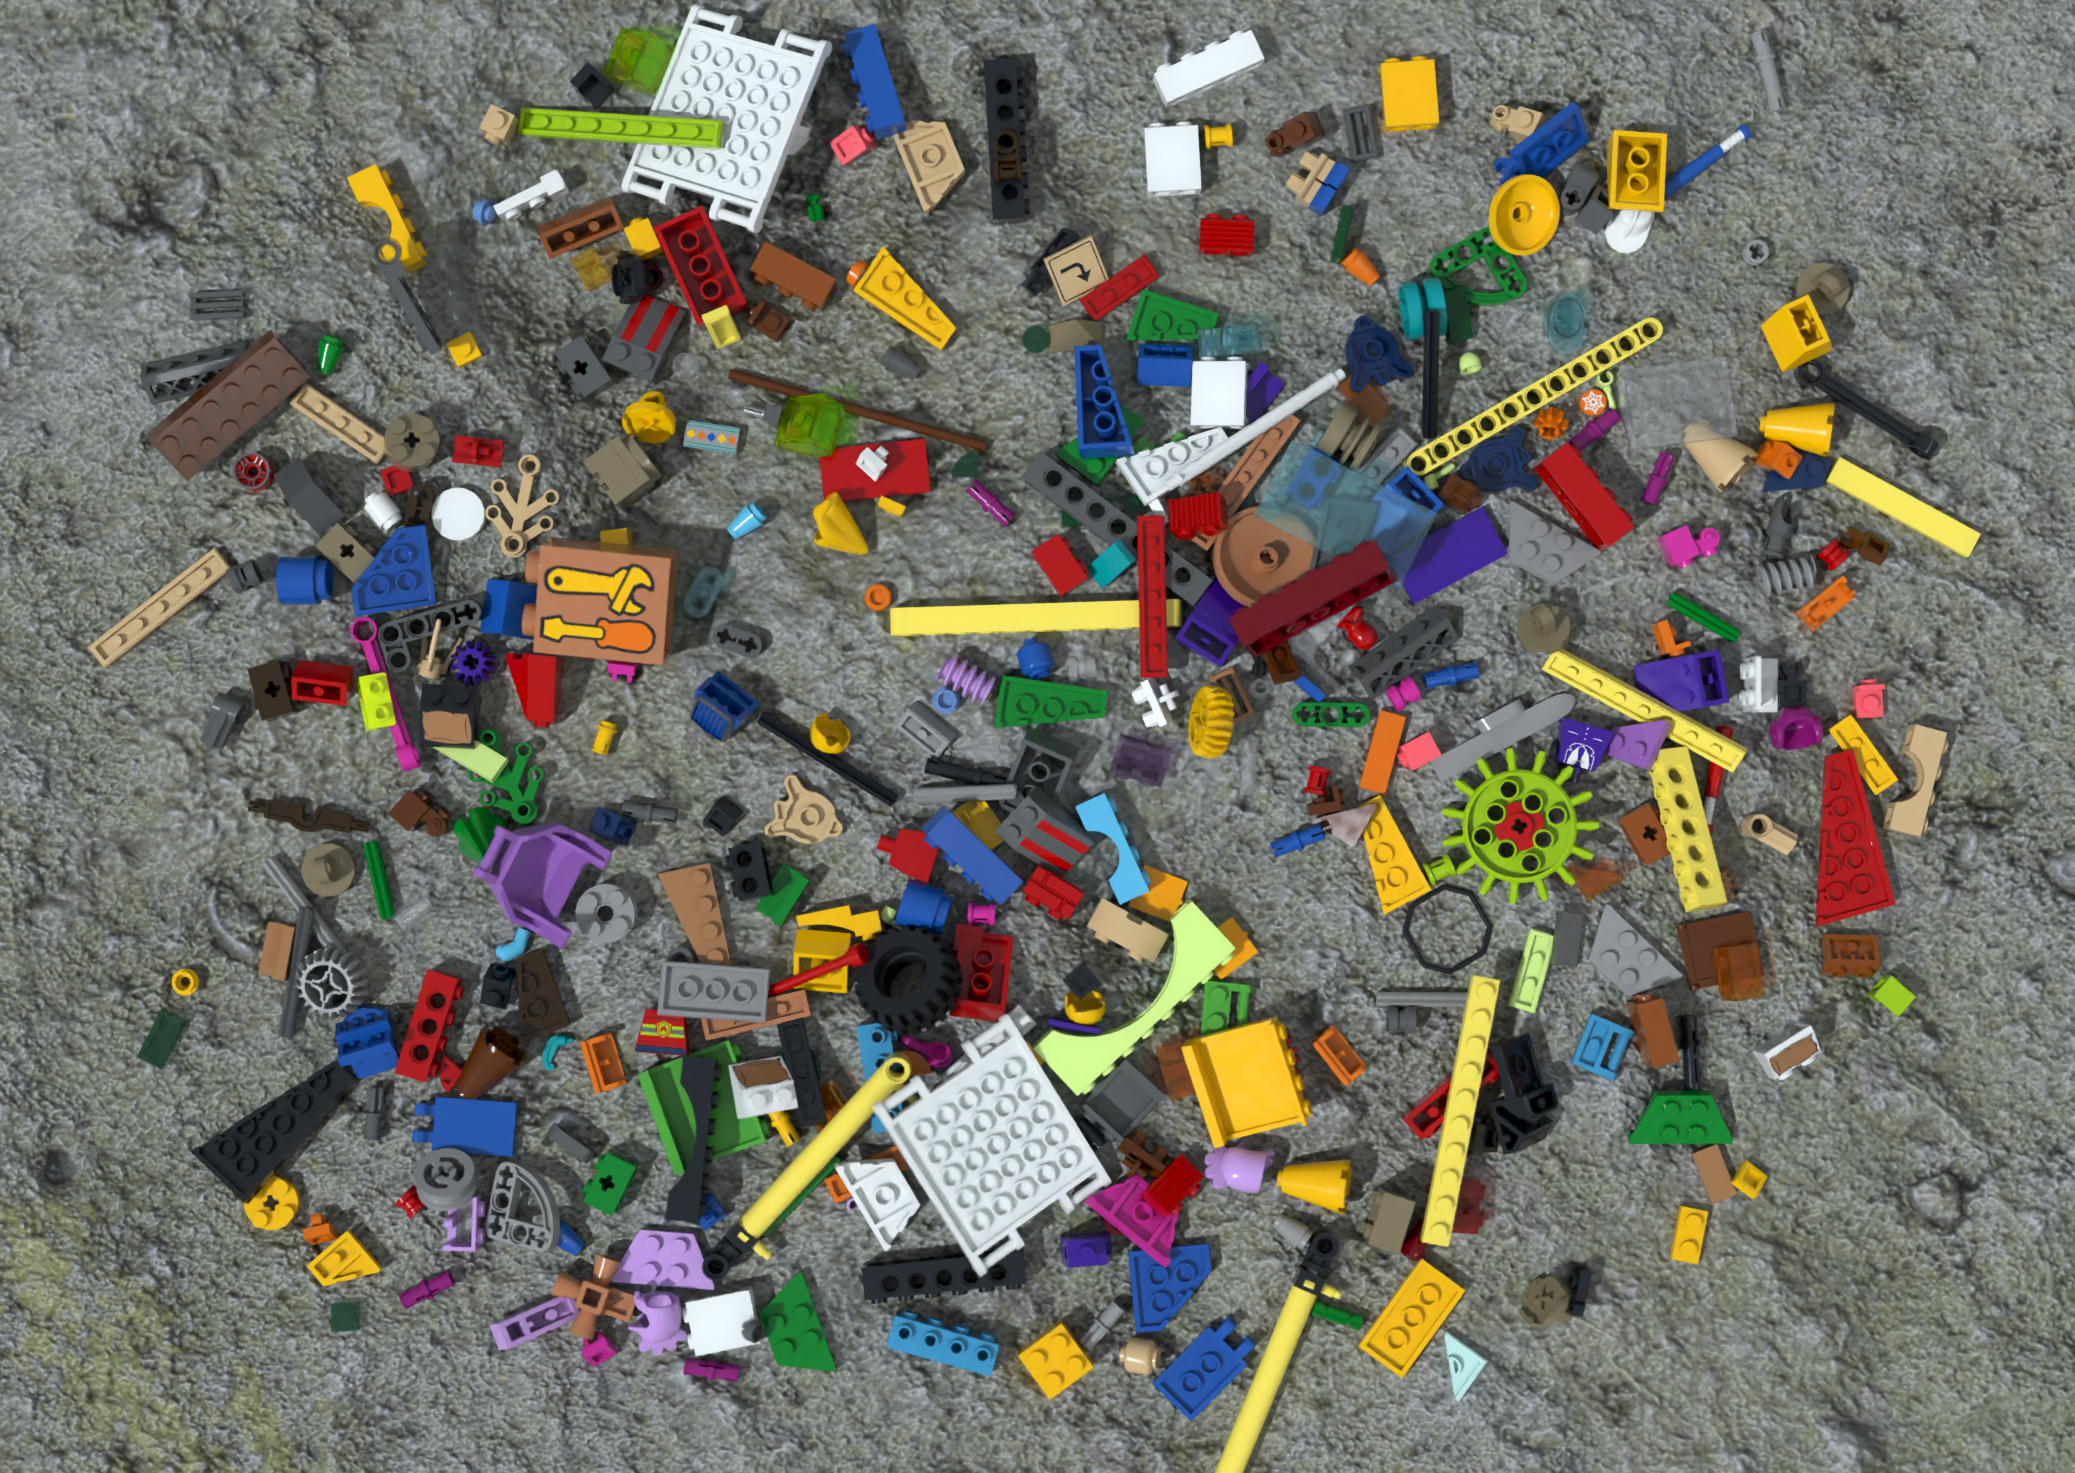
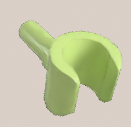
M1607 371L1606 377L1608 382L1603 383L1598 374L1595 381L1596 386L1603 390L1609 408L1615 409L1616 405L1610 387L1613 375Z
M1451 463L1439 472L1426 476L1422 479V482L1431 491L1439 488L1437 479L1454 470V464Z
M885 905L880 913L881 919L901 931L902 927L894 925V918L898 911Z

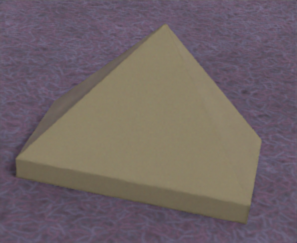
M1075 319L1048 326L1050 353L1074 351V346L1101 344L1103 349L1101 322Z

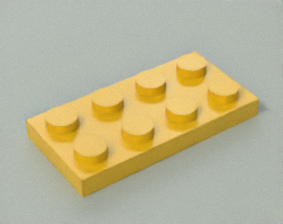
M1421 1258L1420 1262L1415 1264L1357 1345L1399 1377L1403 1378L1465 1290Z

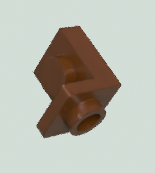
M761 300L759 304L754 303L747 314V317H749L748 324L776 343L791 322L788 317L769 306L764 300Z
M1337 784L1329 785L1332 801L1328 802L1327 797L1311 799L1312 805H1306L1307 816L1342 811L1341 805H1345L1343 789H1338Z

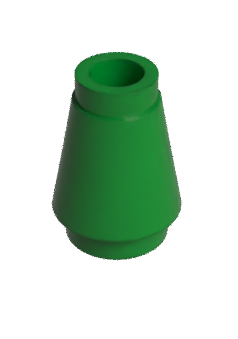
M323 334L322 340L319 339L316 371L332 375L345 349L343 346L344 339Z

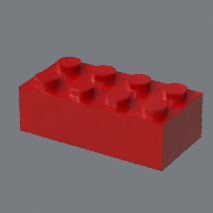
M703 205L653 227L700 330L707 328L701 316L725 305H727L731 316L749 309Z
M1566 442L1533 469L1595 548L1602 551L1634 528L1631 523L1633 518L1626 509H1620L1614 502L1616 497L1608 487L1603 488L1599 483V475L1591 466L1587 467L1581 460L1583 456L1575 445L1572 444L1570 446Z

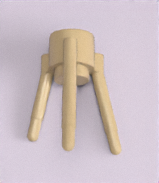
M441 619L436 620L428 655H426L428 636L421 638L420 660L418 663L420 668L418 675L439 680L440 674H447L448 667L453 660L450 658L451 654H456V647L463 642V637H459L444 663L441 664L442 658L434 656L440 633ZM423 622L422 632H423L424 629H425V624H424V622Z

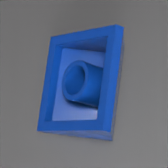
M488 579L480 632L533 640L534 636L522 634V617L526 603L536 604L537 586Z

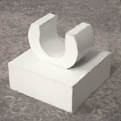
M882 446L875 452H872L867 447L860 454L856 465L876 482L883 475L887 467L884 461L889 452Z
M1163 496L1149 504L1152 511L1144 516L1164 515L1165 526L1169 525L1168 502Z

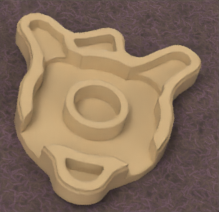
M790 774L786 776L784 785L789 799L787 801L777 800L774 802L775 819L765 826V835L769 838L788 836L804 844H814L829 837L840 836L843 832V824L837 818L831 801L818 792L806 789L796 775Z

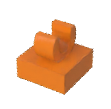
M322 1213L310 1215L312 1227L303 1229L305 1241L315 1245L338 1239L337 1229L330 1223H327L326 1216H322Z

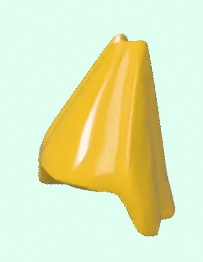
M831 493L813 511L819 529L814 537V543L820 547L852 554L864 555L868 553V546L838 493Z

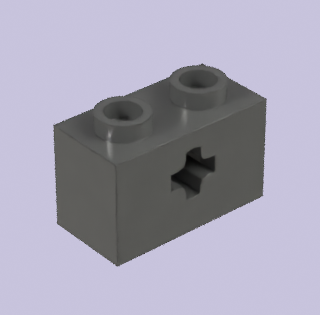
M582 335L555 352L559 359L555 362L564 376L566 374L570 375L574 381L570 386L579 398L584 396L589 401L615 384ZM581 364L586 367L587 373L585 375L580 373L578 366Z

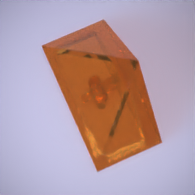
M1566 866V869L1573 874L1576 880L1575 886L1587 902L1621 882L1624 878V874Z

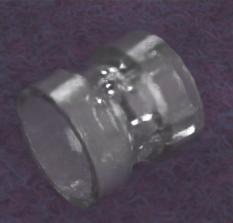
M686 352L680 353L673 360V372L679 380L685 383H692L698 380L702 368L694 355Z
M1094 654L1085 655L1081 659H1078L1076 656L1067 657L1070 683L1079 682L1080 678L1088 681H1097Z

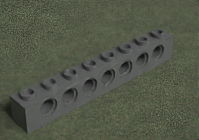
M1040 451L1021 476V480L1107 545L1111 546L1120 539L1136 559L1133 564L1138 567V550L1134 549L1132 545V540L1137 537V517L1129 518L1123 513L1125 508L1114 500L1109 503L1101 497L1103 492L1093 484H1090L1088 487L1080 481L1082 476L1070 467L1068 470H1065L1059 465L1060 459L1048 451L1045 455ZM1049 473H1058L1061 476V483L1057 486L1049 485L1046 481V476ZM1073 488L1079 489L1083 494L1082 500L1079 502L1070 501L1068 491ZM1098 504L1103 507L1104 515L1101 518H1093L1090 515L1089 508L1092 505ZM1120 520L1124 523L1126 529L1123 534L1117 535L1112 532L1111 523L1113 521ZM1165 539V555L1168 557V564L1165 566L1166 589L1192 608L1213 581L1209 578L1211 573L1199 564L1194 567L1187 561L1189 557L1178 548L1173 551L1166 546L1168 541ZM1176 570H1187L1190 576L1189 581L1186 583L1178 582L1175 578Z

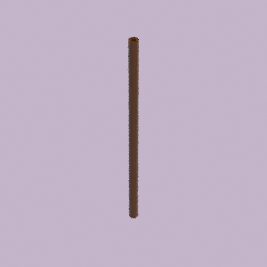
M730 369L728 379L983 452H985L987 441L734 369Z

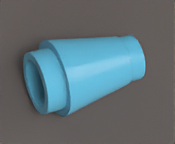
M752 502L750 505L746 504L727 527V530L737 540L764 525L763 521L767 519V516L755 502Z

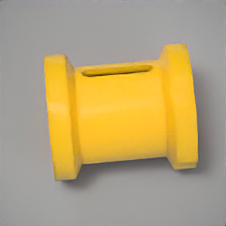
M1226 124V126L1222 127L1204 125L1205 149H1210L1211 146L1222 145L1233 147L1231 124Z

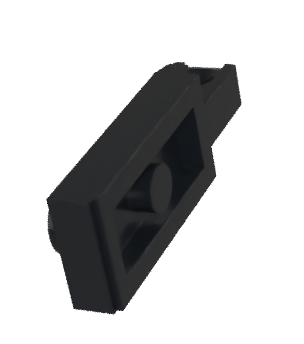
M1062 228L1030 268L1032 270L1021 286L1031 295L1037 296L1045 288V281L1050 276L1043 259L1076 243L1080 236L1074 230Z

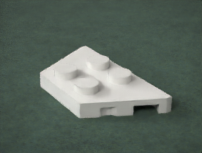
M894 1158L838 1162L834 1164L835 1169L884 1251H888L892 1246L891 1242L898 1232H902L907 1225L909 1217L913 1216L920 1206L919 1200Z

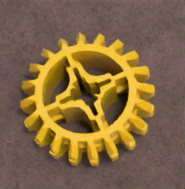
M1204 686L1198 690V693L1194 696V701L1191 703L1192 708L1189 711V728L1187 731L1189 732L1188 740L1193 754L1212 759L1222 757L1224 752H1226L1228 744L1231 742L1230 737L1233 733L1232 727L1235 713L1233 712L1232 696L1228 690L1219 686Z

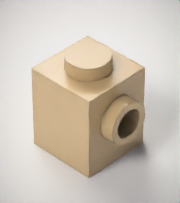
M490 104L479 128L484 133V138L495 145L502 143L510 146L518 129L519 120L515 115Z

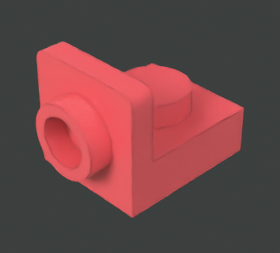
M853 125L830 142L831 147L843 166L850 164L866 151L877 148L873 132H869L868 127L865 125Z
M1877 679L1860 680L1861 685L1852 687L1854 719L1884 717L1882 690L1886 689V684H1877Z

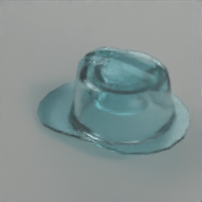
M1567 291L1562 293L1556 300L1549 303L1544 311L1543 318L1544 324L1547 327L1549 344L1560 355L1573 353L1578 348L1581 340L1587 308L1585 300L1577 292Z

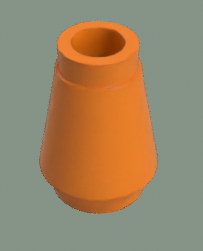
M1356 247L1341 261L1345 266L1344 270L1368 286H1371L1380 277V274L1364 251H1359Z

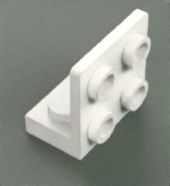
M1761 656L1743 659V663L1740 664L1739 676L1743 680V690L1739 693V704L1743 706V712H1778V659H1761Z

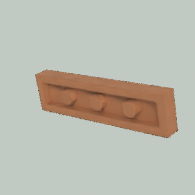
M806 989L769 997L766 1024L701 1019L707 1041L811 1016L812 1014Z

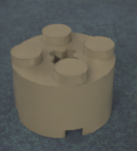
M409 413L400 415L390 422L385 432L384 452L393 465L402 471L418 472L428 467L434 461L439 448V434L429 418ZM408 438H413L414 442H417L414 448H410L409 443H406Z

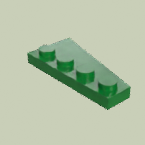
M1002 675L994 728L1104 718L1108 691Z

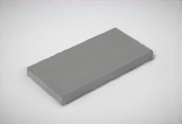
M662 961L657 1015L766 1024L770 969Z

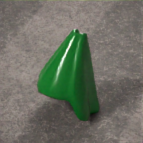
M476 807L468 811L469 818L464 819L460 817L457 819L453 826V832L459 839L460 851L472 861L481 863L495 836L494 830L496 826L499 825L506 829L507 826L501 816L491 815L484 807Z

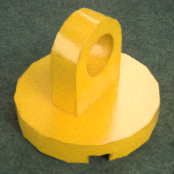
M651 391L645 393L639 402H635L625 409L622 417V426L627 434L630 433L632 436L634 434L639 437V441L655 444L667 441L675 433L676 417L667 408L663 394L658 391Z

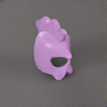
M1243 1141L1230 1148L1224 1146L1214 1148L1213 1146V1153L1207 1154L1204 1158V1163L1209 1166L1206 1168L1205 1175L1207 1178L1213 1179L1212 1186L1215 1189L1223 1188L1227 1185L1241 1192L1259 1193L1264 1168L1270 1167L1273 1164L1271 1157L1275 1155V1152L1272 1150H1247L1243 1148Z
M635 1291V1305L643 1313L637 1322L628 1326V1329L640 1335L639 1350L646 1352L651 1349L652 1353L656 1356L661 1355L664 1348H667L669 1351L675 1350L677 1348V1341H685L687 1339L685 1330L680 1328L682 1311L679 1297L667 1291H653L645 1294Z

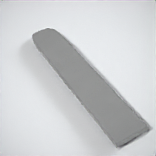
M1559 694L1550 697L1502 724L1445 752L1438 758L1430 761V764L1439 781L1443 782L1477 764L1476 760L1480 758L1486 759L1560 720L1572 710L1576 699L1571 694Z

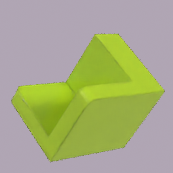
M1885 974L1866 994L1873 1001L1883 1004L1895 1016H1900L1916 997L1893 976Z

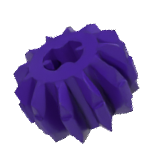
M468 640L465 644L466 650L460 645L456 647L460 653L459 656L451 654L450 658L457 660V664L450 665V669L459 670L455 678L460 680L464 677L465 685H470L473 679L474 684L479 686L481 685L480 676L484 680L489 681L490 676L486 673L487 670L491 672L496 671L495 667L489 666L490 662L496 661V657H487L492 649L489 646L482 649L483 642L477 641L475 646H473V643ZM471 657L479 660V664L475 665L476 669L468 666V661H472Z

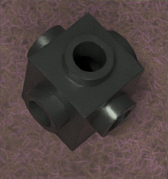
M1474 1116L1467 1150L1468 1155L1482 1156V1152L1498 1151L1499 1142L1495 1124L1485 1123L1486 1118Z

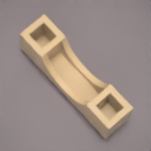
M1917 724L1908 725L1902 752L1914 763L1917 775L1916 783L1907 797L1888 803L1882 829L1912 837H1921V834L1926 831L1928 826L1927 810L1928 807L1932 806L1935 798V792L1932 791L1935 781L1939 779L1942 770L1941 765H1939L1941 755L1945 754L1948 747L1947 732Z

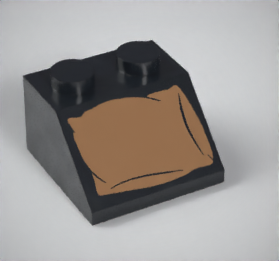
M423 684L419 706L420 746L475 749L481 698L477 687Z

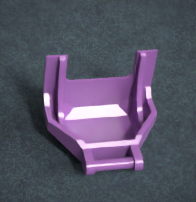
M558 822L513 831L497 825L494 830L495 836L480 866H476L472 874L489 883L508 920L538 933L563 950L573 931L559 923V914L583 867L588 863L604 871L613 852L585 835Z

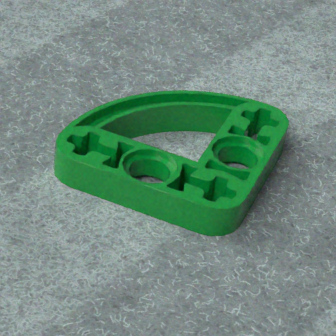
M1489 227L1477 231L1437 254L1429 264L1431 276L1438 277L1443 290L1459 285L1450 278L1451 275L1483 258L1502 292L1479 293L1466 289L1468 304L1497 306L1506 304L1520 298L1527 289V281L1513 256L1502 250L1494 240L1491 242V247L1488 244L1481 246L1478 249L1481 253L1478 254L1475 245L1483 240V234L1487 237L1492 236ZM1463 246L1468 247L1472 252V257L1466 261L1461 260L1457 255V250ZM1451 253L1454 262L1446 267V273H1443L1442 270L1436 271L1437 261L1445 263L1451 258L1448 255ZM1498 256L1505 257L1508 261L1507 269H1496L1494 259ZM1511 269L1514 271L1510 275L1514 283L1519 282L1521 285L1518 288V293L1515 290L1510 291L1508 289V286L1511 284L1508 277L1504 280L1501 278V276L1509 273Z

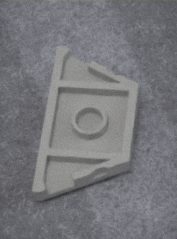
M1511 500L1508 504L1509 525L1507 527V538L1509 545L1507 547V560L1552 586L1600 555V550Z
M1606 903L1603 906L1599 926L1596 928L1593 946L1590 948L1587 960L1626 997L1677 980L1683 976L1609 904Z

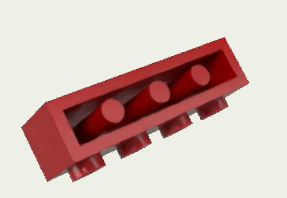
M1486 1051L1479 1090L1485 1084L1489 1086L1499 1078L1497 1065L1493 1060V1056L1488 1051ZM1453 1071L1400 1116L1421 1140L1425 1137L1429 1139L1439 1130L1437 1126L1443 1122Z

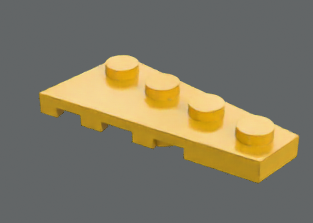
M882 247L853 289V292L942 352L957 330L956 327L934 302L928 298L917 283L911 279L900 264L893 259L889 252Z
M1378 795L1358 807L1375 802L1379 804L1363 836L1383 914L1385 915L1432 889L1382 796Z

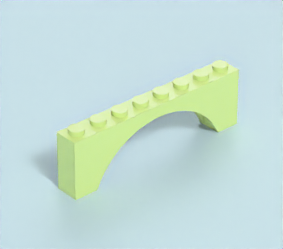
M1190 899L1170 916L1174 935V954L1171 969L1161 991L1143 1012L1129 1022L1117 1028L1103 1031L1101 1034H1076L1051 1027L1032 1045L1039 1056L1077 1096L1081 1092L1083 1094L1088 1093L1096 1085L1094 1080L1099 1075H1107L1116 1066L1113 1063L1121 1055L1123 1057L1129 1055L1135 1048L1134 1043L1140 1037L1145 1039L1155 1030L1153 1025L1158 1020L1162 1019L1164 1021L1175 1011L1173 1006L1180 1000L1182 1002L1188 1000L1194 994L1193 988L1199 982L1202 984L1206 983L1214 975L1212 970L1217 965H1225L1234 956L1232 951L1236 948Z

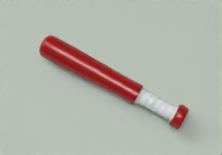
M1725 725L1717 727L1716 732L1732 740L1733 729ZM1712 761L1710 762L1704 794L1706 797L1704 813L1709 832H1712L1714 828L1711 825L1716 799L1719 797L1725 768Z

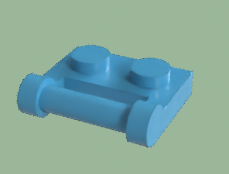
M1590 1013L1570 1063L1616 1081L1618 1076L1616 1074L1617 1068L1629 1039H1633L1635 1031ZM1616 1032L1620 1035L1607 1067L1604 1069L1600 1067L1612 1035Z

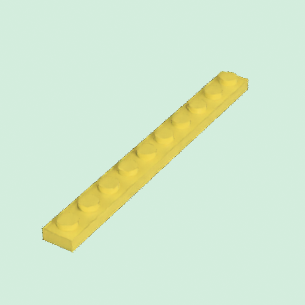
M1471 974L1420 1241L1423 1243L1449 1247L1498 995L1499 979Z

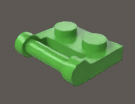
M1207 981L1204 985L1200 1034L1207 1035L1230 1029L1228 1025L1232 991L1239 992L1236 1027L1247 1024L1250 993H1253V985Z

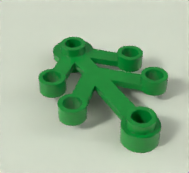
M494 728L483 729L479 733L478 741L504 756L499 747L501 743L499 731ZM488 733L493 735V741L489 744L484 740L485 735ZM523 742L516 747L517 758L512 771L507 763L500 773L501 777L498 776L494 783L481 776L478 779H474L472 777L473 771L470 769L467 772V776L472 782H484L509 791L513 801L497 797L490 790L481 792L479 801L483 806H495L510 811L512 818L517 823L528 824L534 821L538 814V807L534 802V798L540 782L545 778V772L540 767L529 769L527 776L530 781L523 796L519 784L528 758L533 754V747L529 743ZM522 746L529 748V753L526 756L520 753ZM534 770H539L541 773L538 780L532 778ZM487 793L492 795V801L488 804L483 799ZM523 805L528 808V813L525 816L519 813V809Z

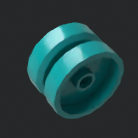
M1438 277L1424 278L1420 289L1414 280L1400 282L1398 287L1399 312L1407 341L1422 339L1424 335V312L1427 309H1437L1440 312V336L1446 335L1447 312L1440 279Z

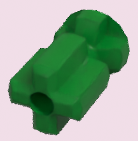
M820 194L806 196V201L811 203L808 207L810 222L823 221L822 205L817 203V201L821 200Z

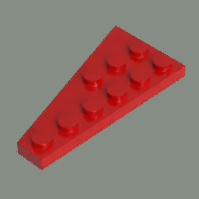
M1853 749L1824 756L1815 926L1825 925L1895 905Z

